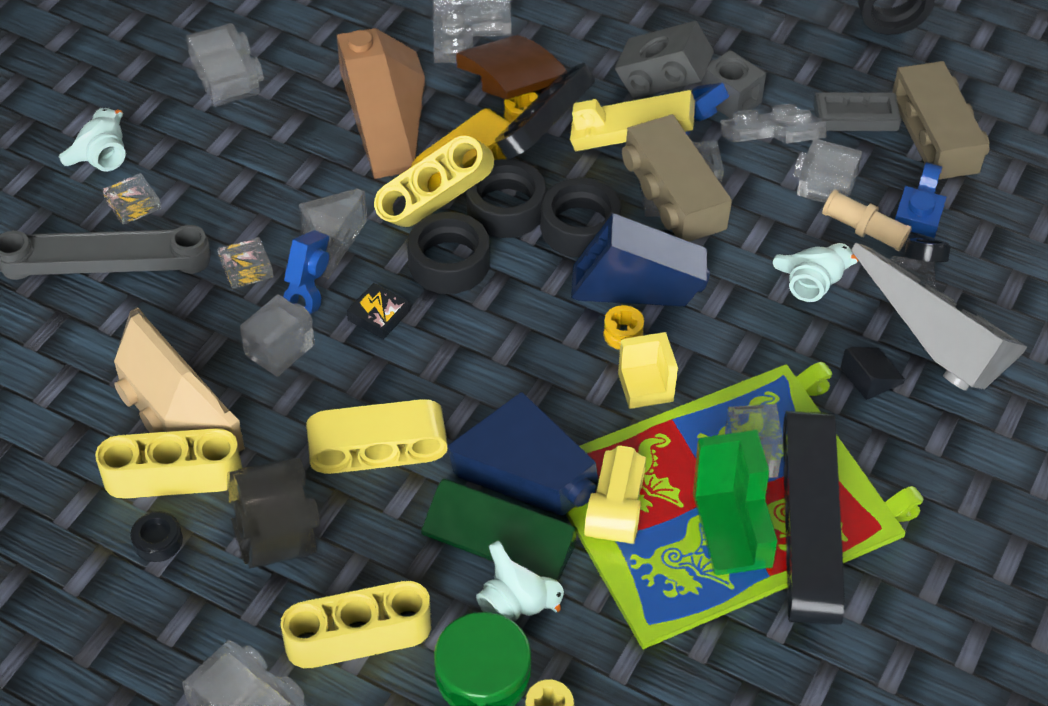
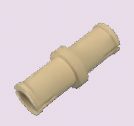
M835 189L828 197L822 214L854 228L855 234L861 237L867 234L895 248L897 251L902 249L912 229L911 226H906L878 212L879 207L871 203L868 206L863 205Z

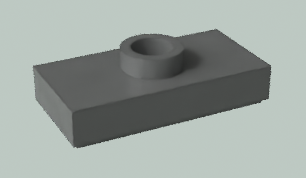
M815 93L814 109L818 131H899L901 117L896 93Z

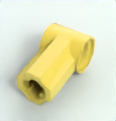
M617 446L613 450L605 451L596 493H591L588 503L585 536L630 544L635 543L641 508L639 496L646 469V457L637 453L634 448Z

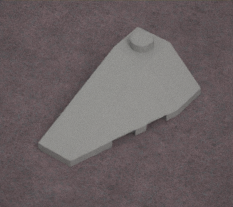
M855 243L851 249L931 358L946 369L943 377L965 391L969 386L986 389L1026 350L1027 346L978 314L974 315L965 309H962V311L955 308L957 304L954 302V299L928 285L922 286L919 284L921 280L917 276L872 248Z

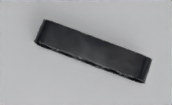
M785 411L783 423V467L789 622L841 625L844 616L845 597L835 414Z

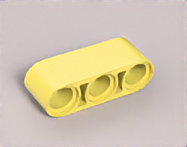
M470 136L454 138L384 185L377 192L374 199L376 213L381 219L401 227H410L417 224L485 179L494 167L492 151L486 145ZM471 149H476V162L471 167L464 168L462 163L465 153ZM440 172L442 178L439 188L429 192V178L433 174ZM404 195L406 199L405 209L401 214L395 216L393 204L398 197Z
M420 399L325 410L312 415L306 424L310 465L315 471L324 474L427 463L443 457L448 449L441 405L432 400Z
M215 428L117 435L104 440L97 447L95 453L105 490L109 495L116 498L125 499L221 492L235 487L243 475L236 437L225 429Z
M400 581L294 604L284 612L281 618V631L287 657L295 666L314 668L416 646L427 639L431 631L430 596L426 588L420 583ZM405 611L416 612V614L412 616L404 617L399 615L400 613H403ZM354 622H365V623H366L365 625H363V626H361V627H350V626H349L350 624H352V623H354ZM305 632L316 633L309 638L298 637Z

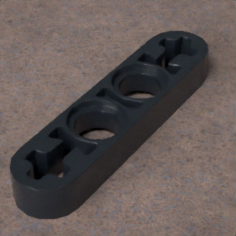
M580 63L557 77L495 139L506 159L514 158L532 147L594 84L595 79L585 63Z

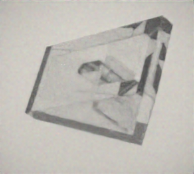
M357 188L299 204L303 235L315 230L329 236L326 250L329 253V262L325 272L321 275L323 277H330L367 222L364 190Z

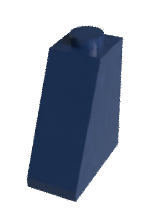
M612 213L573 265L571 298L578 301L685 307L697 292L701 293L708 284L710 269L707 268V248Z
M523 392L517 394L447 446L453 472L459 478L560 516H564L574 507H581L588 503L591 493H595L598 487L596 462Z

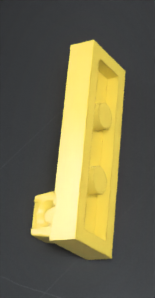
M691 90L602 107L597 99L575 102L573 104L570 136L572 146L575 151L625 143L628 127L671 114L675 116L685 132L692 131L694 128L695 112L693 94Z

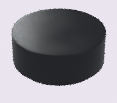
M910 238L906 242L905 257L928 262H948L951 246L949 243L940 240Z
M155 511L147 513L140 517L131 529V540L136 554L149 562H161L173 557L179 551L183 542L178 520L166 512Z

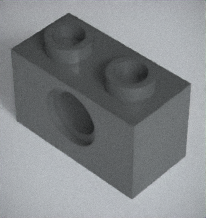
M695 20L629 38L615 66V70L634 99L702 82L714 50Z

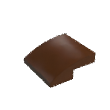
M520 35L456 52L457 68L480 75L483 92L506 100L546 88L557 77L567 71L545 48Z

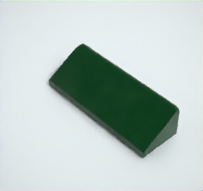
M447 479L440 481L421 529V534L491 561H493L489 546L499 541L513 562L538 576L549 577L556 581H559L576 543V528L570 524Z

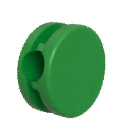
M490 612L467 614L451 622L440 634L434 650L435 678L439 692L451 706H515L527 691L531 677V649L523 630L509 618Z

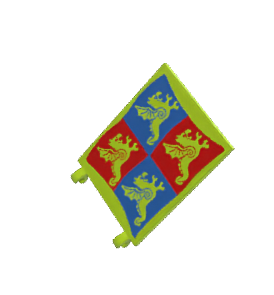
M824 362L811 365L797 377L789 366L785 364L579 446L596 462L598 482L605 451L613 450L617 446L634 448L637 453L646 457V469L639 496L641 501L640 517L634 544L585 536L588 503L581 507H574L566 513L571 525L576 528V534L642 650L787 588L783 467L785 411L820 412L810 396L822 395L830 389V383L827 379L832 377V371ZM758 430L770 470L765 500L777 538L774 564L772 568L718 576L714 574L693 497L698 440L703 437ZM836 434L843 563H846L904 538L906 532L899 522L910 521L918 517L920 514L918 505L922 504L924 499L915 487L910 486L902 489L884 502Z

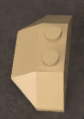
M138 307L131 310L114 360L119 381L115 382V388L122 401L128 407L134 404L139 409L140 418L149 433L215 428L225 429L236 437L239 452L245 449L240 422L236 416L218 399L145 317L144 313Z

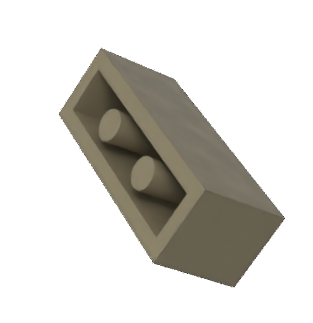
M944 61L899 67L892 93H896L900 116L924 163L942 166L939 179L980 173L984 157L989 152V139L986 132L981 131L974 118L972 106L964 100L959 90L957 79L951 76Z
M671 114L628 127L626 146L622 148L624 164L629 171H634L641 182L644 196L648 200H652L660 211V217L667 230L671 229L676 237L689 242L727 230L732 199L675 116Z

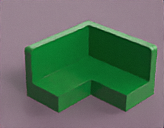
M758 430L709 436L698 440L693 497L714 574L718 576L772 568L774 564L777 538L765 500L770 470Z

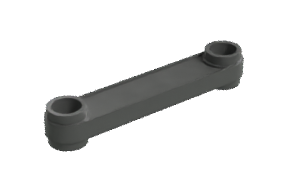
M184 225L174 230L25 234L21 231L13 230L0 234V271L5 277L14 280L23 279L29 275L180 270L184 273L193 274L204 270L209 265L211 257L208 237L203 229L196 225Z

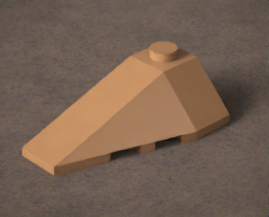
M377 28L338 34L337 44L340 72L373 177L377 179L402 174L410 169L416 159L419 122L422 114V98L425 90V75L417 53Z

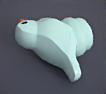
M109 108L97 110L93 115V119L82 127L73 145L59 155L62 164L70 166L81 161H88L92 166L101 171H112L118 168L123 163L126 155L122 142V130L119 125L123 112Z
M842 243L833 244L827 248L812 247L793 255L777 254L773 259V265L776 269L790 274L789 288L791 293L799 300L805 302H815L821 299L829 290L830 285L841 279L844 270L858 262L851 249Z
M499 541L489 546L495 564L494 580L487 581L483 586V590L476 595L477 602L483 612L499 614L514 622L519 618L520 614L530 616L539 613L543 609H552L555 612L561 611L560 602L564 592L563 587L558 581L549 577L538 576L513 562Z

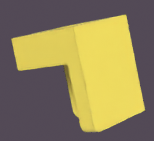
M666 332L623 339L620 345L618 375L629 409L674 402L678 367Z

